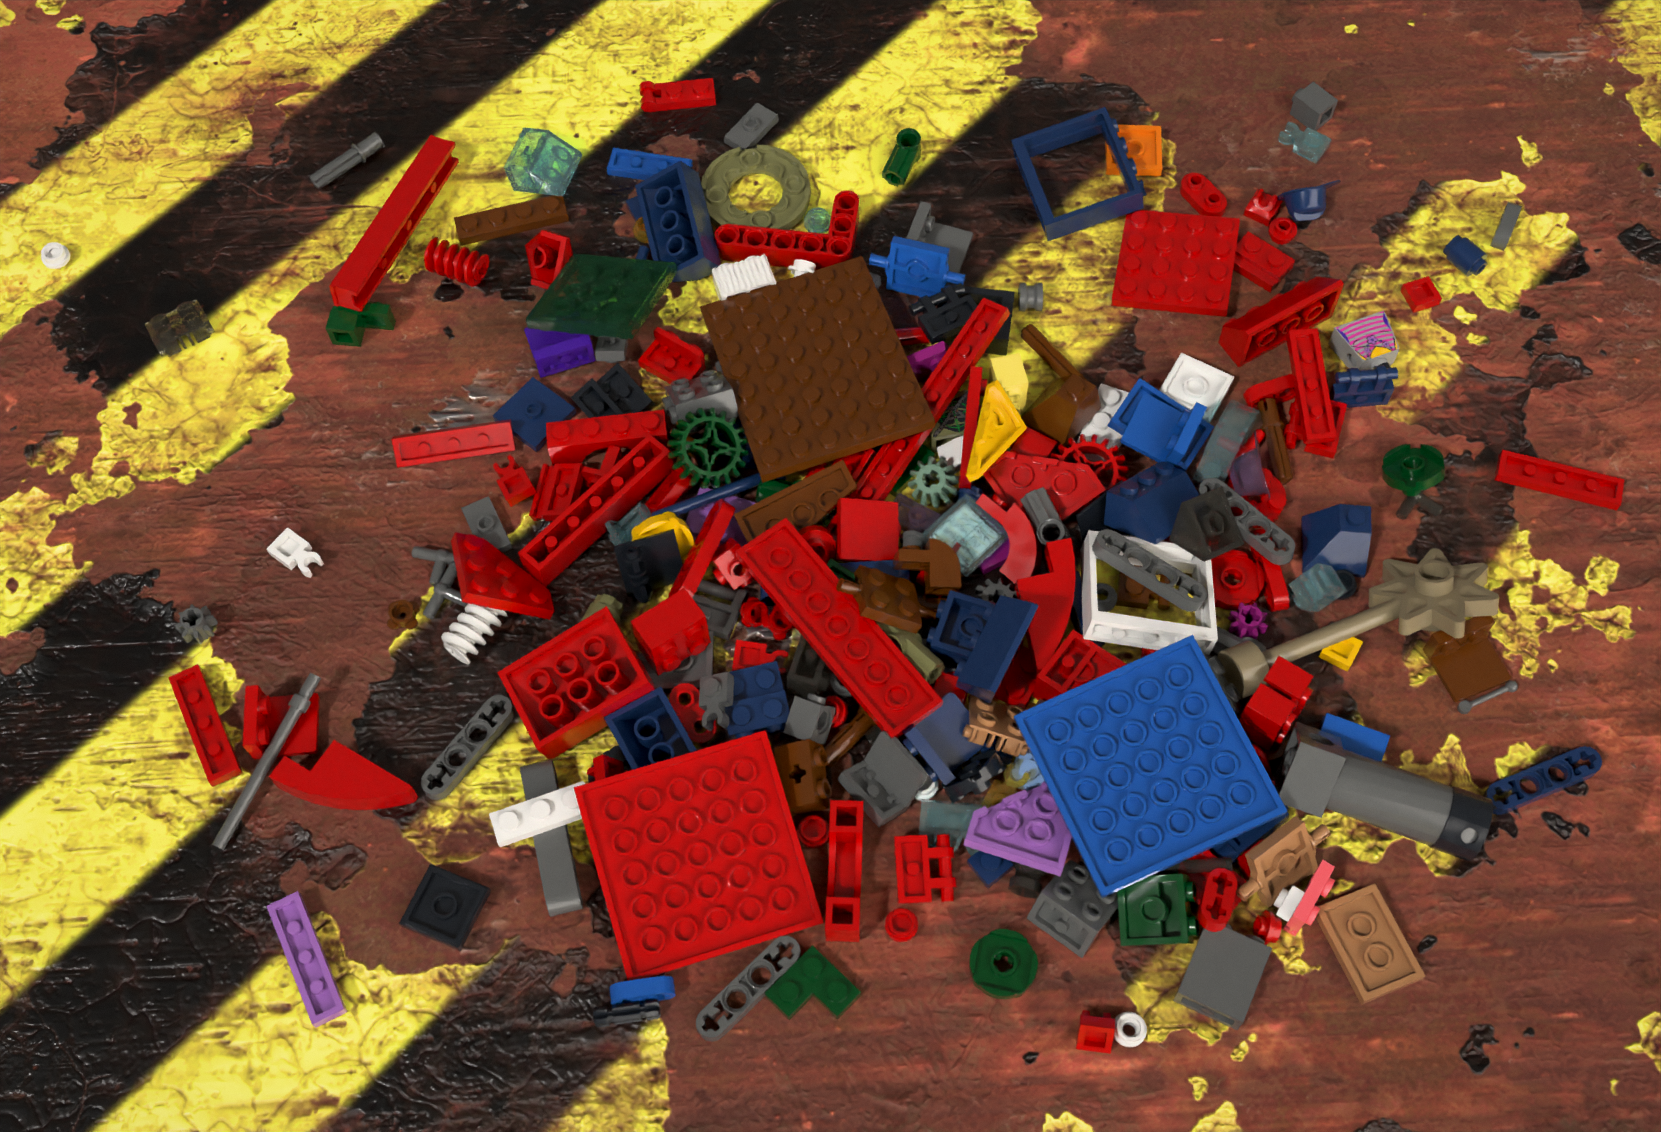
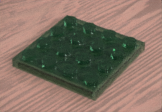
M573 254L526 317L527 326L529 329L634 339L676 276V263Z

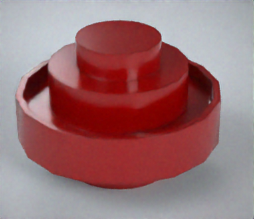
M811 525L798 531L826 564L830 559L834 558L836 542L829 530L823 526Z

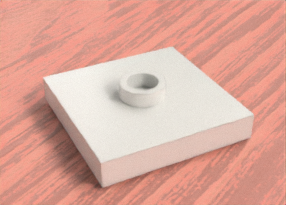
M1181 353L1159 391L1188 410H1191L1196 402L1206 406L1207 409L1202 419L1210 423L1232 385L1234 376Z

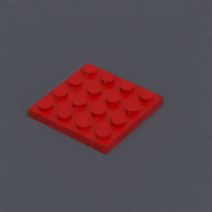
M1137 210L1126 214L1112 294V306L1227 317L1240 218Z

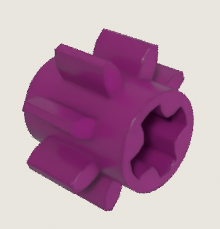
M1241 602L1237 612L1231 611L1228 620L1233 623L1228 631L1234 632L1241 639L1243 637H1250L1257 640L1258 633L1265 634L1268 625L1262 623L1265 621L1267 612H1261L1257 608L1256 603L1245 606Z

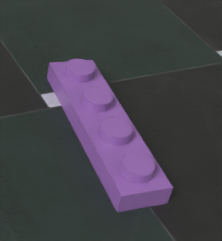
M297 891L267 905L266 907L312 1025L317 1028L347 1013L302 895Z

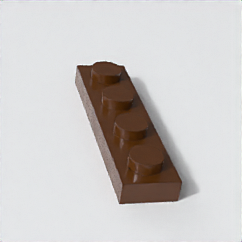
M561 193L454 217L460 245L463 246L568 222L569 218Z

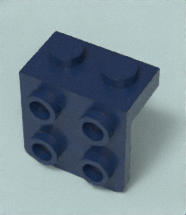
M948 692L941 697L943 705L917 725L913 724L903 732L906 739L902 741L914 757L920 754L927 764L923 768L932 781L936 782L939 779L945 786L956 778L952 772L986 746L987 741L986 738L982 746L968 742L967 737L962 736L965 725L969 724V711L952 692Z

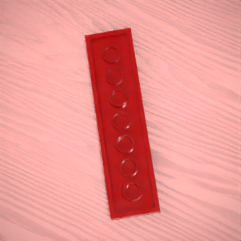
M784 518L736 550L738 560L881 731H886L891 738H899L911 725H917L943 705L941 697L874 620L860 616L859 605L853 595L837 591L838 577L787 518Z

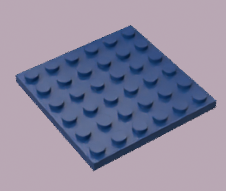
M1193 635L1014 715V721L1101 898L1287 813L1282 799Z

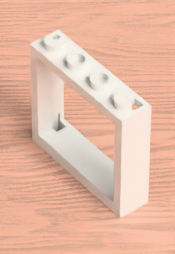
M1089 530L1080 549L1083 639L1160 650L1193 635L1201 651L1209 655L1218 640L1210 549L1165 541L1155 545L1134 536H1124L1183 573L1192 574V578L1205 587L1207 592L1206 599L1202 606L1195 611L1196 626L1098 611L1096 559L1099 558L1092 551L1093 542L1099 532ZM1128 558L1132 565L1143 566L1138 559Z

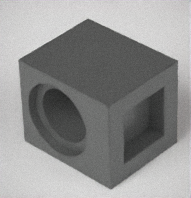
M808 693L807 698L794 696L783 733L802 740L810 739L819 744H826L837 707L825 704L827 698L817 694Z

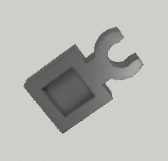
M723 672L700 677L699 707L705 711L702 716V726L709 731L713 730V722L716 718H718L717 723L723 728H727L729 725V716L725 713V707L733 706L734 676L731 673Z

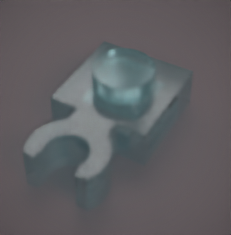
M1288 122L1285 128L1287 133L1281 131L1278 137L1280 143L1294 145L1292 152L1315 164L1328 149L1332 140L1309 127L1303 132L1293 122Z

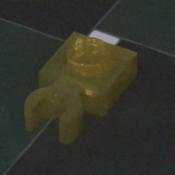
M1014 762L1010 763L1004 771L1005 782L1003 783L998 779L994 780L979 809L984 806L989 808L1001 803L1003 798L1017 793L1018 787L1023 786L1029 781L1031 772L1026 771L1022 779H1015L1012 775V770L1016 764Z

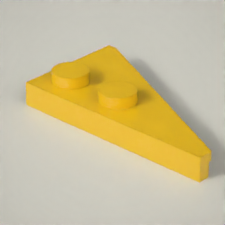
M998 379L986 386L966 477L970 482L979 479L1027 429V426Z

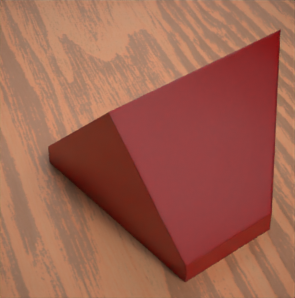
M542 229L540 233L525 245L532 277L531 285L558 292L575 262L570 238Z

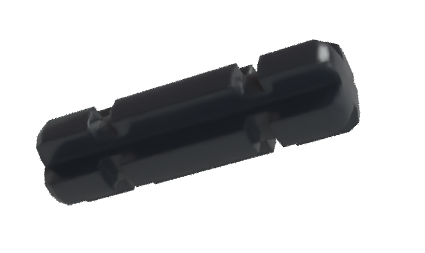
M658 999L644 1000L642 1004L639 1001L615 1004L612 1005V1008L601 1006L593 1009V1020L596 1027L610 1026L612 1022L615 1025L642 1021V1018L653 1020L661 1016Z

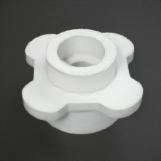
M795 259L793 266H789L788 270H791V274L796 277L808 272L814 273L816 264L806 260Z

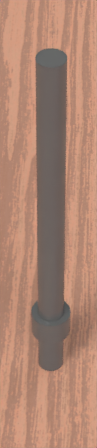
M310 673L299 693H294L288 704L290 708L212 845L222 850L225 849L302 713L305 714L312 703L309 700L321 680L319 676Z

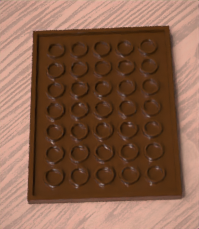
M862 256L815 270L814 273L808 272L777 282L774 285L751 290L749 293H741L723 301L719 300L700 306L701 314L723 375L733 388L738 408V417L744 428V433L748 439V444L762 483L935 428L934 417Z

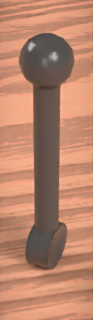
M1509 680L1505 686L1470 702L1466 700L1461 701L1457 709L1461 714H1468L1471 708L1505 692L1512 693L1517 691L1518 684L1514 680Z

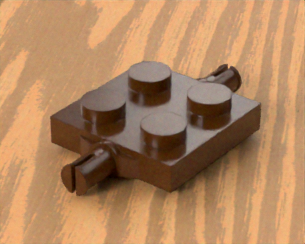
M859 565L854 573L855 583L840 578L837 583V591L853 595L859 605L860 616L915 634L922 627L921 618L930 622L936 619L937 610L921 605L917 599L915 583L905 578H898L883 573L879 569H871Z

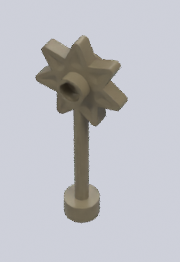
M1434 548L1425 555L1419 564L1385 559L1382 570V579L1385 583L1369 589V609L1262 652L1253 642L1244 641L1220 651L1217 658L1226 670L1223 675L1228 684H1234L1243 699L1253 695L1261 683L1267 687L1270 686V684L1263 680L1278 656L1292 662L1398 618V632L1401 635H1410L1419 630H1442L1454 638H1462L1465 634V617L1494 616L1498 614L1499 595L1484 588L1487 584V564L1473 563L1452 566L1440 549Z

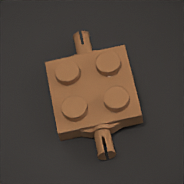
M1296 816L1279 827L1274 833L1245 854L1251 877L1246 883L1237 888V896L1242 901H1246L1257 892L1260 901L1270 907L1276 901L1283 887L1290 890L1292 885L1296 887L1315 872L1318 867L1315 858L1316 848L1319 843L1331 836L1329 829L1324 824H1320L1319 827L1308 834L1305 822Z

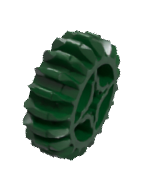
M712 407L708 409L707 415L703 408L696 410V416L689 411L685 414L686 421L679 419L676 422L679 429L673 428L670 431V435L677 439L667 442L668 447L675 449V451L668 454V458H677L678 461L672 465V469L677 470L681 467L684 470L679 476L682 480L690 475L689 485L691 486L696 485L698 480H700L701 489L708 488L709 482L713 489L720 487V481L727 485L731 483L730 476L736 478L740 475L736 467L743 468L746 465V462L740 457H745L749 454L748 450L741 448V446L748 443V439L739 438L738 436L744 431V428L739 427L735 430L732 425L736 423V418L733 417L727 422L725 420L726 411H721L717 417L715 408ZM705 425V431L702 433L700 440L686 441L692 428ZM717 430L725 436L728 444L719 440ZM707 442L709 448L714 450L710 454H707V449L702 447ZM687 453L694 454L698 458L699 468L691 462ZM729 456L728 462L722 470L711 472V466L714 464L715 457Z

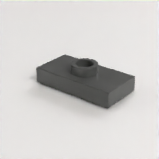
M756 103L724 136V143L732 148L740 147L741 150L753 148L779 121L778 114Z
M489 496L461 508L473 535L486 539L502 553L513 549Z

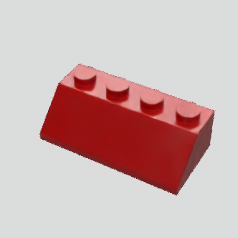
M1318 276L1307 282L1301 281L1285 294L1279 293L1268 303L1262 306H1254L1242 317L1228 320L1222 326L1218 343L1234 363L1241 367L1287 342L1286 334L1288 330L1311 329L1331 318L1344 283L1340 279Z

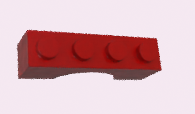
M664 409L546 423L547 449L553 466L556 463H582L587 455L596 450L608 448L609 445L632 450L649 434L670 450V447L667 446L669 434Z
M830 800L829 866L825 915L826 941L859 942L864 801Z

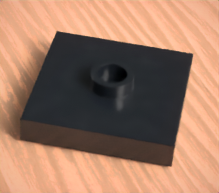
M430 864L399 924L403 928L461 952L491 890L489 887Z

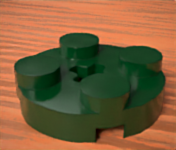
M1404 444L1391 449L1383 458V480L1390 487L1402 490L1406 496H1416L1422 490L1435 486L1445 478L1444 458L1439 450L1425 444H1420L1421 448H1410V444Z
M996 929L980 938L974 944L970 953L969 971L974 986L984 994L992 998L1004 1000L1018 998L1034 982L1038 968V959L1032 946L1022 934L1009 929ZM1001 956L1008 957V963L1012 964L1013 968L1000 972L993 962L994 960L1000 961Z

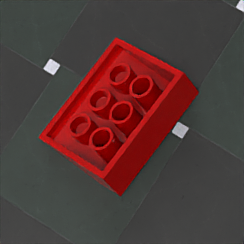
M607 606L497 672L536 749L547 759H554L608 726L604 719L605 716L657 689Z

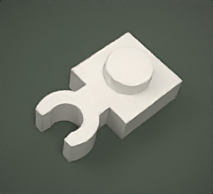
M288 527L267 548L268 553L290 570L298 564L302 574L309 578L313 574L307 567L308 564L316 562L320 566L324 564L316 552H310L312 550L311 545Z

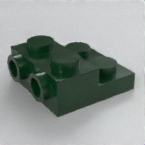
M1152 875L1117 891L1121 946L1194 944L1193 936H1199L1197 915L1192 916L1191 902H1196L1197 889L1195 882L1189 881V875Z

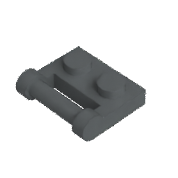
M702 579L697 591L732 602L731 606L695 594L693 596L694 601L706 615L708 630H713L714 636L729 641L740 615V607L742 603L747 602L749 591L741 588L733 590Z

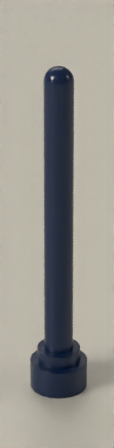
M759 473L659 509L654 511L651 517L667 511L673 512L678 516L716 502L719 499L754 488L759 485L760 475ZM786 475L777 479L786 481Z

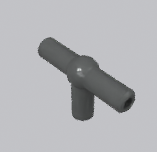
M414 546L411 555L413 558L435 562L429 580L432 586L441 581L447 564L455 562L453 553L446 549L435 550Z
M455 562L449 564L441 581L434 586V593L423 611L425 617L434 619L444 599L464 607L469 604L462 602L460 591L451 588L457 577Z

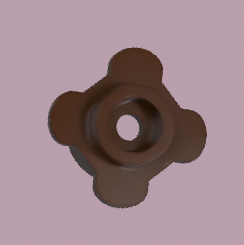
M398 600L389 605L388 613L390 619L387 621V626L391 630L398 628L412 630L417 627L416 612L419 611L417 602ZM405 613L406 616L401 618L400 616Z

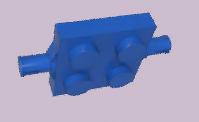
M894 236L891 241L888 257L871 253L869 258V265L885 268L887 275L886 289L919 297L925 295L930 297L941 292V288L947 282L964 285L966 274L949 271L948 257L950 248Z

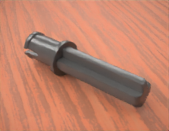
M373 132L372 135L357 145L353 143L351 149L310 176L311 182L316 188H323L360 162L365 163L366 158L385 147L384 142L376 132Z

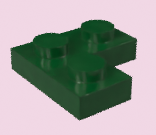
M812 945L765 993V997L790 1020L814 996L838 1020L861 996V991Z

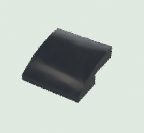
M619 363L613 366L597 382L591 378L571 396L572 400L588 418L645 412L656 405Z

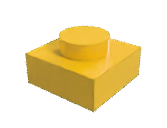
M1355 637L1348 638L1322 649L1319 658L1348 672L1363 641Z

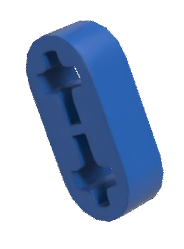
M671 976L623 981L612 984L609 987L611 1005L639 1001L642 1004L644 1000L649 999L664 1001L676 995L674 978Z

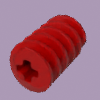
M438 237L430 241L424 255V264L429 272H436L438 275L446 276L451 280L456 279V281L466 283L471 287L481 283L487 273L490 262L488 254L480 256L476 250L470 253L468 247L460 249V246L456 243L450 246L448 240H442L439 243Z

